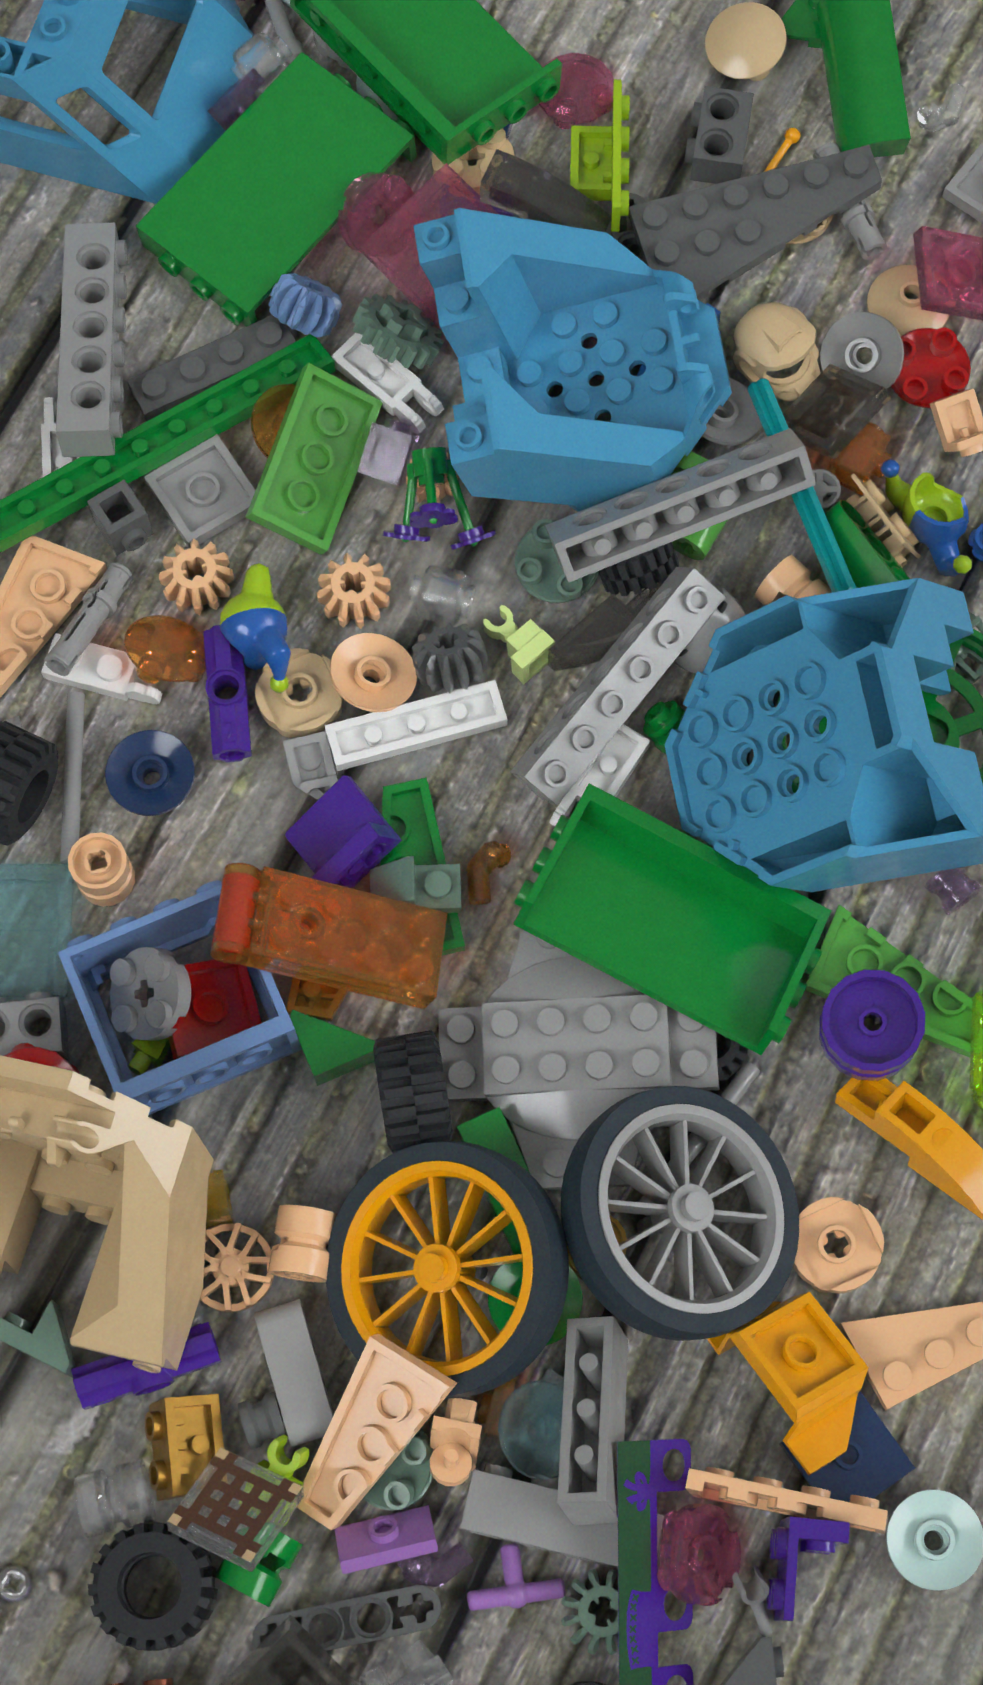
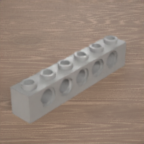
M115 222L65 224L56 434L63 457L115 455V438H122L123 436L121 411H116V402L124 401L122 376H117V368L125 366L123 341H118L119 333L126 332L124 307H119L120 299L127 298L125 273L120 272L121 265L128 264V250L126 240H119Z
M789 428L547 524L545 527L559 565L569 583L817 484L805 445L794 431Z
M676 567L510 773L542 800L558 805L725 599V596L695 568Z

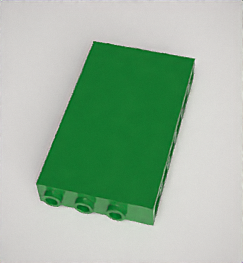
M290 0V7L396 116L412 129L414 134L446 166L477 145H485L494 137L497 131L510 123L515 124L526 115L527 111L541 102L550 101L560 90L562 62L556 58L542 67L476 0Z
M301 52L136 224L142 246L158 257L159 264L167 273L173 277L181 275L190 282V288L199 298L204 301L211 299L218 304L222 314L236 326H239L240 323L249 326L257 322L255 310L271 294L280 276L292 272L400 155L411 163L416 159L414 132L402 120L397 119L394 121L387 116L373 98L369 96L363 98L355 92L339 73L331 74Z
M589 783L571 817L569 818L562 814L549 837L556 841L553 850L544 846L531 870L539 874L535 883L526 879L513 903L521 907L513 925L759 1055L763 1054L771 1041L779 1044L792 1021L791 1018L785 1016L788 1007L796 1008L807 987V984L800 980L804 973L808 975L812 973L822 954V951L816 948V945L832 910L792 889L768 885L757 878V874L744 866L737 865L712 847Z

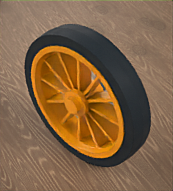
M460 1141L422 1143L397 1151L381 1160L357 1182L348 1194L335 1219L327 1249L329 1252L326 1280L328 1301L338 1331L355 1358L359 1361L370 1336L380 1334L457 1382V1385L445 1399L463 1398L492 1390L523 1372L542 1352L553 1335L566 1300L569 1279L568 1248L561 1220L552 1201L538 1181L523 1167L508 1157L477 1144ZM445 1178H461L470 1181V1184L451 1231ZM429 1183L434 1237L407 1198L409 1193ZM486 1190L505 1210L465 1243L480 1201ZM395 1206L423 1247L420 1251L380 1233L385 1220ZM510 1222H513L522 1254L473 1260L471 1256ZM376 1241L415 1259L413 1270L372 1276ZM523 1262L519 1297L482 1281L487 1276L488 1266ZM415 1277L418 1284L381 1315L374 1295L373 1283ZM468 1285L515 1307L499 1334L468 1290ZM427 1294L409 1343L406 1346L393 1334L389 1326ZM458 1301L487 1344L479 1351L464 1358ZM440 1306L446 1362L422 1356Z

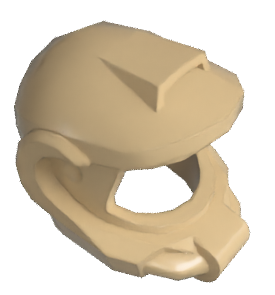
M778 302L762 303L750 309L738 322L734 331L736 350L733 353V360L737 369L751 383L761 378L769 380L776 399L786 402L797 400L803 403L820 388L818 381L821 372L817 362L819 352L815 344L816 330L804 314L795 307ZM803 360L799 370L789 377L773 378L766 374L767 371H779L790 368Z

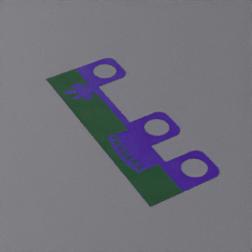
M685 1439L617 1442L619 1685H666L668 1680L674 1675L683 1677L686 1685H694L693 1670L688 1664L658 1667V1632L687 1629L693 1619L691 1581L687 1577L658 1579L657 1492L686 1490L688 1470L691 1468V1448ZM671 1449L679 1450L683 1455L685 1463L684 1472L677 1481L668 1480L663 1472L664 1456ZM676 1587L681 1589L685 1595L686 1608L682 1617L674 1621L669 1619L665 1613L664 1600L668 1591Z

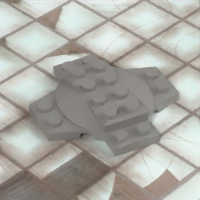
M523 929L507 981L491 995L486 1003H482V1007L438 1009L439 1047L448 1102L489 1101L494 1108L500 1107L504 1117L512 1123L530 1174L544 1190H561L566 1165L578 1139L596 1118L620 1100L636 1093L667 1086H687L702 1090H719L716 1031ZM632 1138L623 1147L618 1156L636 1168L640 1153ZM611 1172L608 1188L630 1187L629 1184Z

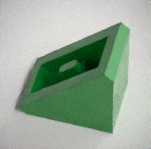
M292 1009L289 1017L317 1086L375 1062L373 1054L374 1040Z

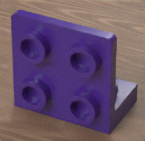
M343 775L285 833L288 841L314 872V875L305 883L307 888L315 898L340 901L370 872V869H373L402 841L355 781L346 775Z
M790 1516L780 1520V1527L771 1530L770 1559H778L777 1578L768 1580L769 1594L766 1597V1608L774 1610V1621L785 1622L794 1620L798 1542L801 1543L800 1552L826 1555L835 1553L836 1546L849 1543L850 1522Z

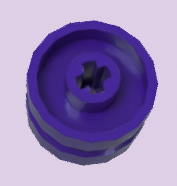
M862 970L845 976L831 989L819 1018V1040L826 1058L840 1072L857 1080L879 1081L896 1075L912 1060L925 1033V1010L918 993L903 978L885 970ZM872 1018L873 1025L880 1024V1029L876 1031L868 1030L864 1026L865 1019Z

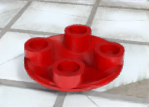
M945 327L938 329L921 328L901 336L904 346V362L901 372L891 388L902 400L917 407L931 408L929 403L965 390L970 378V360L965 348L957 340L955 332Z

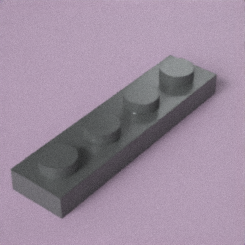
M271 315L127 380V383L147 422L296 342L288 325L280 323L278 318Z

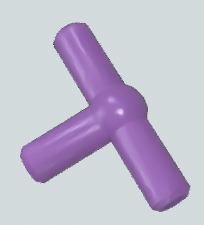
M512 1543L503 1545L500 1548L505 1586L469 1591L467 1593V1601L471 1611L503 1606L521 1608L531 1602L563 1598L566 1595L564 1580L561 1578L524 1583L519 1545Z

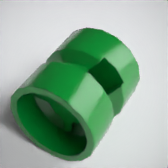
M265 1523L253 1540L262 1545L253 1560L249 1562L233 1554V1551L227 1552L214 1577L263 1605L270 1607L283 1583L279 1576L281 1570H287L292 1567L303 1544ZM242 1525L238 1533L244 1536L249 1527Z

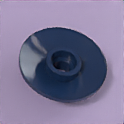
M144 730L127 736L115 746L107 760L105 779L111 796L122 808L137 815L156 816L173 810L186 799L194 783L195 766L190 751L177 737L159 730ZM156 772L160 774V779L155 784H147L144 781L147 774Z

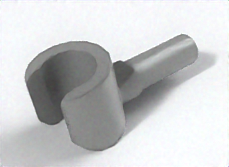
M752 1565L755 1576L750 1582L742 1583L738 1573L735 1572L733 1574V1583L743 1602L751 1606L761 1636L767 1637L772 1634L764 1602L769 1594V1587L758 1566Z

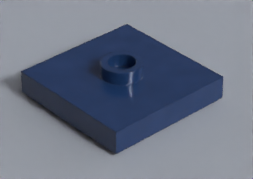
M859 1391L847 1451L809 1476L783 1441L779 1443L808 1486L831 1491V1499L845 1502L850 1501V1495L874 1499L915 1469L861 1391Z

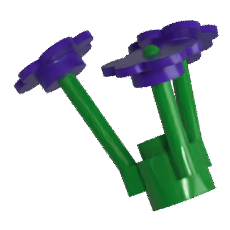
M430 447L411 451L412 463L406 464L408 482L403 524H394V531L384 530L383 536L402 539L405 543L409 540L427 542L430 541L431 536L420 535V528L428 527L434 529L458 522V515L455 514L454 509H446L444 504L437 503L436 486L445 484L444 476L447 477L465 530L458 533L460 541L451 544V549H457L469 544L476 546L478 541L494 536L496 534L495 530L484 533L482 525L473 526L456 471L451 465V459H447L446 448ZM418 479L419 486H426L427 504L421 505L419 511L414 512Z

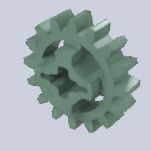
M373 294L371 299L364 297L352 318V322L355 323L354 332L363 335L360 340L362 344H371L374 347L373 353L387 359L390 363L398 360L404 368H409L411 363L418 369H423L425 364L431 366L444 344V341L440 339L442 331L432 327L435 323L433 319L421 316L423 310L412 303L408 304L406 300H403L401 303L396 302L392 295H387L385 300L378 294Z

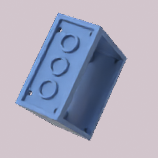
M217 880L206 883L196 890V895L181 901L177 898L163 901L153 908V912L138 919L134 916L122 918L114 922L110 926L109 931L95 937L91 934L79 936L68 942L66 949L58 952L113 1091H117L151 1107L149 1115L302 1050L295 1028L249 923L245 949L241 954H244L247 969L269 1020L136 1077H133L131 1070L127 1067V1060L99 994V986L104 984L103 981L110 979V968L115 960L125 958L135 949L153 947L174 952L219 932L227 882L222 883Z

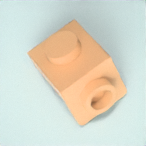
M974 388L929 403L944 452L960 451L961 457L983 451V416Z

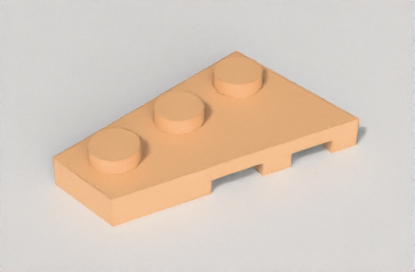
M983 1302L839 1324L846 1339L869 1367L866 1377L885 1411L983 1360Z

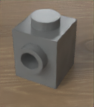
M125 479L87 501L94 523L116 556L124 551L130 552L140 548L145 544L148 537L153 535L147 512Z

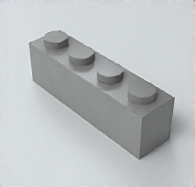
M614 1316L567 1319L557 1504L572 1525L618 1523L617 1442L624 1441L628 1339Z
M488 1463L485 1464L484 1472L473 1470L460 1530L618 1569V1523L572 1525L557 1504L558 1480L532 1475L531 1483L512 1479L514 1470ZM657 1514V1548L664 1515Z

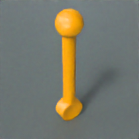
M792 127L786 130L784 142L764 172L776 169L790 146L800 140L801 134L797 128Z

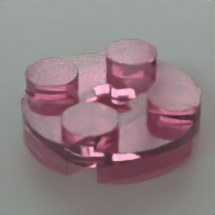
M375 172L363 174L350 183L343 195L347 197L343 210H339L338 214L339 229L346 244L357 253H362L366 257L387 259L401 253L410 244L411 240L415 238L413 225L421 223V219L418 216V203L410 186L400 176ZM376 206L385 210V219L382 224L373 223L372 218L377 214Z
M687 1504L679 1510L669 1511L663 1518V1536L660 1547L661 1565L657 1573L658 1582L663 1590L671 1591L679 1601L685 1604L702 1606L717 1604L722 1600V1598L717 1597L724 1588L733 1587V1574L735 1572L739 1574L741 1545L737 1531H729L728 1524L724 1518L730 1517L722 1508L713 1504ZM699 1549L703 1550V1560L698 1559Z

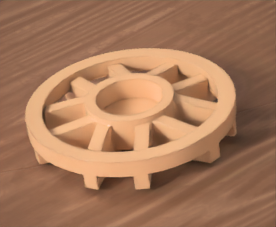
M227 1223L207 1229L205 1243L210 1239L220 1251L214 1258L205 1253L204 1260L210 1265L204 1268V1277L213 1274L216 1280L202 1290L200 1301L208 1307L221 1312H239L254 1306L267 1294L275 1276L268 1273L272 1250L270 1245L259 1232L241 1223ZM232 1231L227 1247L215 1237V1235ZM240 1232L251 1236L242 1251L235 1248ZM256 1242L262 1246L266 1257L249 1256ZM267 1264V1275L251 1274L250 1265ZM245 1281L263 1283V1285L250 1298ZM240 1286L244 1301L238 1304H231L230 1287ZM223 1287L224 1304L210 1299L208 1295Z

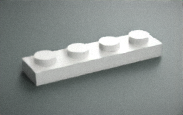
M496 680L469 686L468 690L462 688L454 690L450 694L447 692L402 704L391 711L372 712L324 726L336 770L341 771L507 726L508 719Z

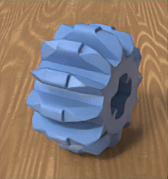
M296 273L282 274L270 294L272 296L268 304L270 313L278 318L280 323L290 326L292 330L301 331L305 335L311 334L314 337L330 335L332 328L336 327L341 316L339 313L343 304L339 295L333 292L330 287L324 286L319 281L312 280L306 275L300 276Z

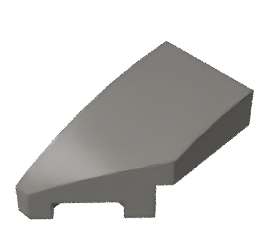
M326 731L283 741L293 785L317 800L338 781Z

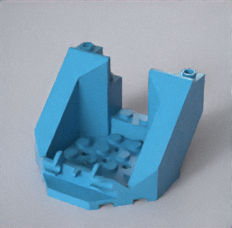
M464 208L454 209L453 215L413 225L419 264L434 288L440 328L458 357L465 403L452 406L455 421L446 423L445 428L451 465L471 496L568 505L577 512H580L671 476V473L683 456L689 455L707 429L706 424L719 406L723 407L732 394L715 309L697 300L693 282L673 271L651 269L610 234ZM589 337L597 338V344L593 348L587 349L583 347L585 339ZM638 364L646 366V371L641 376H633L631 374L634 366ZM593 376H604V382L600 386L593 387L589 385L590 379ZM555 385L563 387V391L559 396L550 397L548 395L551 387ZM602 413H609L611 415L610 422L597 421L596 419Z
M914 578L802 598L786 595L716 629L709 643V647L713 651L703 672L697 671L683 702L687 709L677 730L671 729L665 742L681 828L690 835L706 841L713 846L715 851L737 865L748 868L758 875L757 878L768 885L807 892L983 864V783L976 754L973 751L933 741L922 691L939 696L951 693L946 670L954 667L949 644L974 633L964 592L921 578ZM780 691V701L775 707L773 697L776 692ZM826 717L827 726L823 734H821L819 723ZM789 733L790 742L787 749L784 750L782 740ZM753 749L754 757L749 766L746 757L748 752ZM796 777H799V788L794 793L792 791V782Z

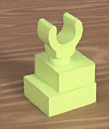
M501 605L499 607L500 616L506 622L501 626H494L488 619H484V631L489 637L497 640L501 639L504 643H507V653L511 658L512 673L524 685L556 658L555 641L531 619L518 629L513 621V614L510 609Z

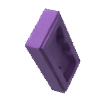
M429 1505L379 1516L335 1529L339 1561L343 1574L438 1551Z

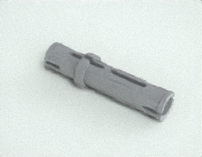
M834 142L826 143L816 150L817 153L813 154V158L816 159L839 153V147ZM862 200L841 213L843 216L841 223L846 231H850L864 260L874 259L884 252L883 250L887 249V244L874 221L875 213L872 206Z
M110 563L98 584L94 588L88 589L82 598V607L44 659L46 666L51 671L61 676H67L105 619L113 616L117 610L118 599L133 581L132 573L128 568L119 563Z

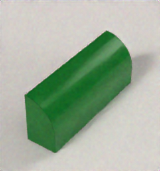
M820 0L816 10L835 139L840 152L870 145L874 158L904 154L911 136L890 0Z

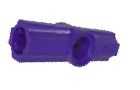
M215 625L203 631L207 675L205 689L209 702L212 755L214 760H221L226 763L238 762L252 756L248 712L249 696L246 687L244 656L225 638L220 630V625ZM231 687L238 690L237 694L226 700L217 697L218 693L224 688Z
M206 1322L190 1328L177 1371L163 1367L160 1373H151L134 1367L132 1365L133 1360L112 1355L73 1368L71 1371L77 1396L82 1408L86 1410L112 1402L129 1394L139 1396L160 1390L173 1384L175 1378L213 1366L222 1361L210 1323Z

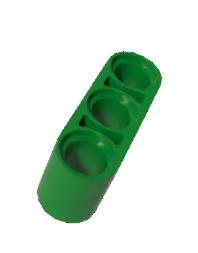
M841 499L825 513L856 588L910 579L864 518L850 503Z

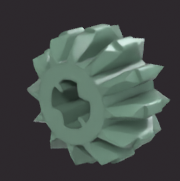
M595 1569L589 1570L588 1579L592 1589L587 1590L581 1581L574 1579L571 1582V1586L582 1596L580 1601L564 1596L561 1601L562 1605L577 1609V1615H569L561 1619L562 1625L570 1626L579 1622L582 1627L570 1638L571 1642L577 1644L587 1633L592 1635L588 1644L589 1654H596L599 1638H605L606 1650L609 1655L617 1652L612 1636L616 1633L618 1635V1591L613 1588L617 1578L615 1570L608 1571L605 1586H600L597 1571ZM599 1597L607 1598L609 1600V1609L616 1611L612 1623L609 1619L605 1620L606 1627L597 1626L595 1624V1615L588 1613L590 1603L593 1601L596 1605L599 1604Z

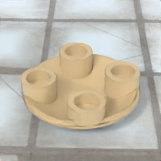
M744 2L730 6L718 14L708 28L705 38V49L709 63L718 72L727 77L761 81L768 76L770 70L778 63L784 53L787 40L786 29L780 16L766 5Z

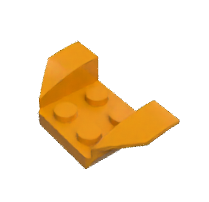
M811 1292L793 1296L783 1302L773 1301L760 1315L729 1333L707 1338L718 1355L736 1345L794 1422L782 1441L809 1476L847 1451L857 1396L863 1386L869 1367Z

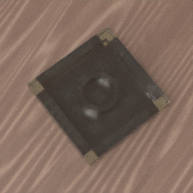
M829 364L783 415L788 427L794 431L806 447L834 460L891 399V396L885 387Z

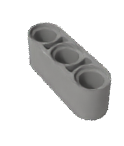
M293 1300L255 1312L256 1325L291 1446H297L324 1437L334 1414L301 1300Z

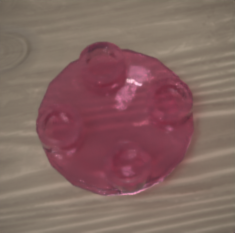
M569 53L557 56L544 64L546 66L556 58L562 62L560 90L550 101L538 104L549 117L553 118V122L557 127L571 129V126L592 122L612 110L614 78L612 72L602 61L587 54Z

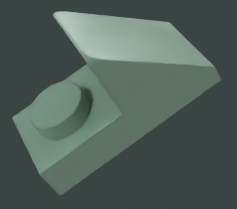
M407 856L370 869L371 916L461 913L460 864L415 865L414 856Z
M53 1300L49 1302L33 1333L29 1332L33 1325L31 1322L7 1311L3 1319L0 1318V1341L73 1378L71 1369L76 1368V1363L62 1312L57 1303Z

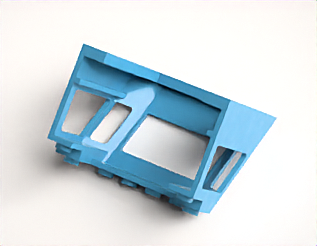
M44 0L27 43L0 36V95L33 103L68 134L0 116V163L157 204L230 127L261 43L247 26L235 0ZM125 9L187 25L152 116L113 83L102 71ZM81 88L129 130V134L108 145L103 144L57 104V99Z

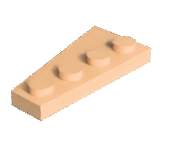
M34 535L21 542L0 584V698L83 600L82 598L88 589L93 588L107 570L105 562Z
M380 1334L370 1336L303 1481L304 1485L295 1507L330 1530L340 1527L457 1385V1382Z
M706 1467L705 1471L691 1468L688 1470L685 1488L693 1497L800 1518L850 1522V1528L881 1534L886 1532L888 1511L879 1509L880 1501L877 1499L850 1495V1501L845 1502L831 1499V1491L803 1485L801 1492L782 1488V1481L754 1476L752 1482L734 1478V1472L719 1468Z

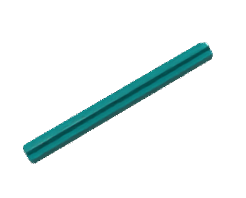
M761 378L756 382L750 383L747 391L766 436L769 437L789 429L769 380ZM814 486L791 494L831 592L855 589V583Z

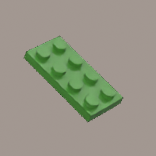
M310 363L306 364L301 370L245 518L320 555L326 553L383 403L379 399Z

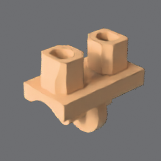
M449 1398L445 1416H434L430 1437V1447L433 1448V1453L430 1457V1472L432 1477L442 1485L457 1486L462 1484L469 1477L471 1471L476 1470L482 1425L475 1424L474 1421L477 1402Z

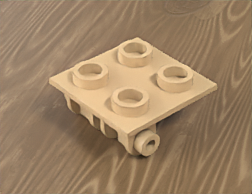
M855 474L851 475L864 495L860 498L857 494H854L846 501L860 513L874 532L886 525L876 535L898 564L904 567L908 562L905 556L910 552L918 559L922 556L914 547L919 541L897 513H894L892 516L889 514L895 507L881 488H878L871 479L864 483Z

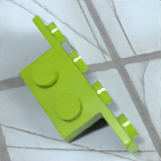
M622 79L613 80L612 126H571L570 200L611 201V232H619L620 216H628L629 190H621V184H629V158H621V152H629L630 127L622 126V121H629L630 95H622Z

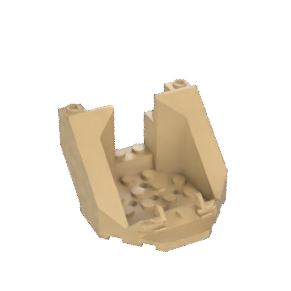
M0 1055V1275L2 1271L19 1273L41 1207L59 1215H68L70 1210L86 1213L85 1217L99 1224L108 1225L70 1338V1344L75 1347L133 1360L132 1365L147 1372L160 1373L163 1367L177 1371L203 1290L208 1176L214 1161L213 1157L194 1128L177 1119L171 1120L169 1126L148 1117L151 1107L117 1091L112 1092L109 1099L103 1090L90 1085L91 1079L77 1072Z

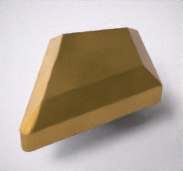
M354 958L295 967L286 1008L288 1014H291L293 1009L317 1019L332 1021L363 966V959Z

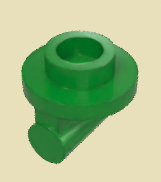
M673 700L654 704L644 717L643 732L654 742L656 748L665 754V742L671 729H678L685 710Z

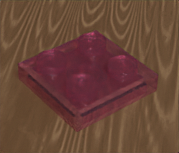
M921 226L913 233L921 310L983 321V237Z

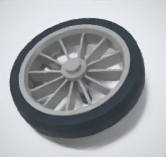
M687 1086L659 1087L633 1094L612 1105L596 1118L582 1133L568 1159L561 1188V1218L569 1253L581 1278L596 1299L627 1325L645 1334L668 1340L690 1341L713 1338L729 1333L753 1320L773 1303L783 1289L791 1273L798 1249L799 1210L795 1188L789 1170L774 1142L750 1115L729 1100L717 1094ZM669 1127L671 1171L648 1128ZM688 1131L708 1141L690 1180ZM631 1138L654 1181L618 1156ZM720 1152L731 1164L738 1177L708 1193L702 1186ZM611 1172L655 1204L608 1199ZM741 1182L751 1213L714 1210L712 1198ZM609 1211L649 1215L638 1221L637 1230L639 1233L618 1244L611 1225ZM711 1222L752 1225L750 1251L711 1224ZM659 1232L662 1236L642 1276H640L629 1263L622 1250L644 1237ZM709 1243L743 1267L732 1285H730ZM672 1247L674 1248L675 1297L653 1286ZM692 1254L715 1296L713 1299L694 1301Z

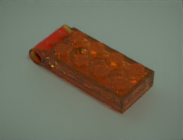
M230 863L224 868L210 955L220 962L240 964L425 1009L437 998L447 913L263 866L260 871L257 867L250 864ZM301 923L306 924L310 928V931L306 930Z

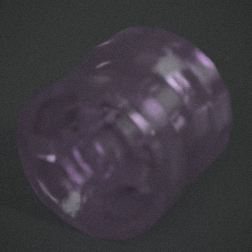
M966 867L939 871L924 886L930 894H936L942 901L941 908L946 915L964 906L983 889L977 880H972L965 873Z

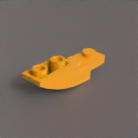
M852 1077L836 1093L835 1103L909 1156L908 1166L983 1220V1149L944 1111L906 1081H903L897 1087L886 1078L872 1081L857 1080Z

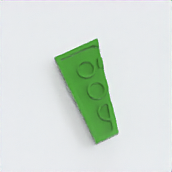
M838 905L820 949L822 954L806 983V991L827 999L831 989L845 976L862 970L888 971L903 978L918 993L925 1010V1033L923 1039L976 1060L983 1045V1006L948 981H942L923 968L924 964L910 954L907 956L885 941L886 937L872 927L867 928L853 918L851 912Z

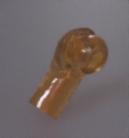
M497 841L484 843L467 864L469 904L484 905L491 902L489 876L497 867L503 868L511 861V850L506 844H499Z

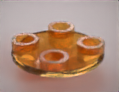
M152 615L136 620L127 629L124 637L125 651L129 659L137 667V676L142 681L155 684L161 680L168 682H199L202 680L206 671L204 636L195 627L174 617Z

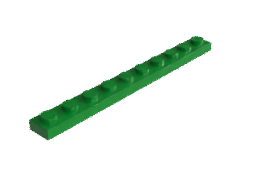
M309 334L124 433L122 438H115V455L80 457L1 499L0 553L88 506V500L125 479L128 484L175 459L214 435L223 433L291 396L301 370L306 364L310 363L332 374L336 371L334 359L319 340Z

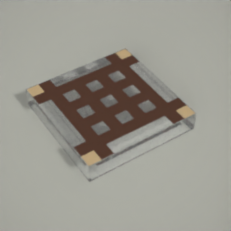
M220 1447L167 1520L168 1531L253 1572L303 1499L304 1488L285 1477Z

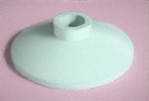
M942 1490L920 1491L904 1499L893 1511L886 1531L888 1554L897 1571L910 1583L927 1590H948L967 1581L980 1565L983 1557V1528L975 1511L960 1497ZM929 1531L936 1532L941 1539L940 1547L937 1550L928 1549L924 1543L925 1534Z

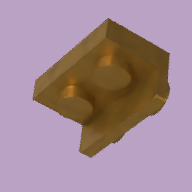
M219 1394L169 1397L149 1405V1412L145 1416V1433L147 1439L152 1441L153 1461H151L149 1466V1481L152 1489L156 1490L158 1501L198 1496L218 1469L209 1463L220 1448L224 1449ZM227 1475L221 1481L227 1483ZM215 1489L212 1494H221L223 1492Z

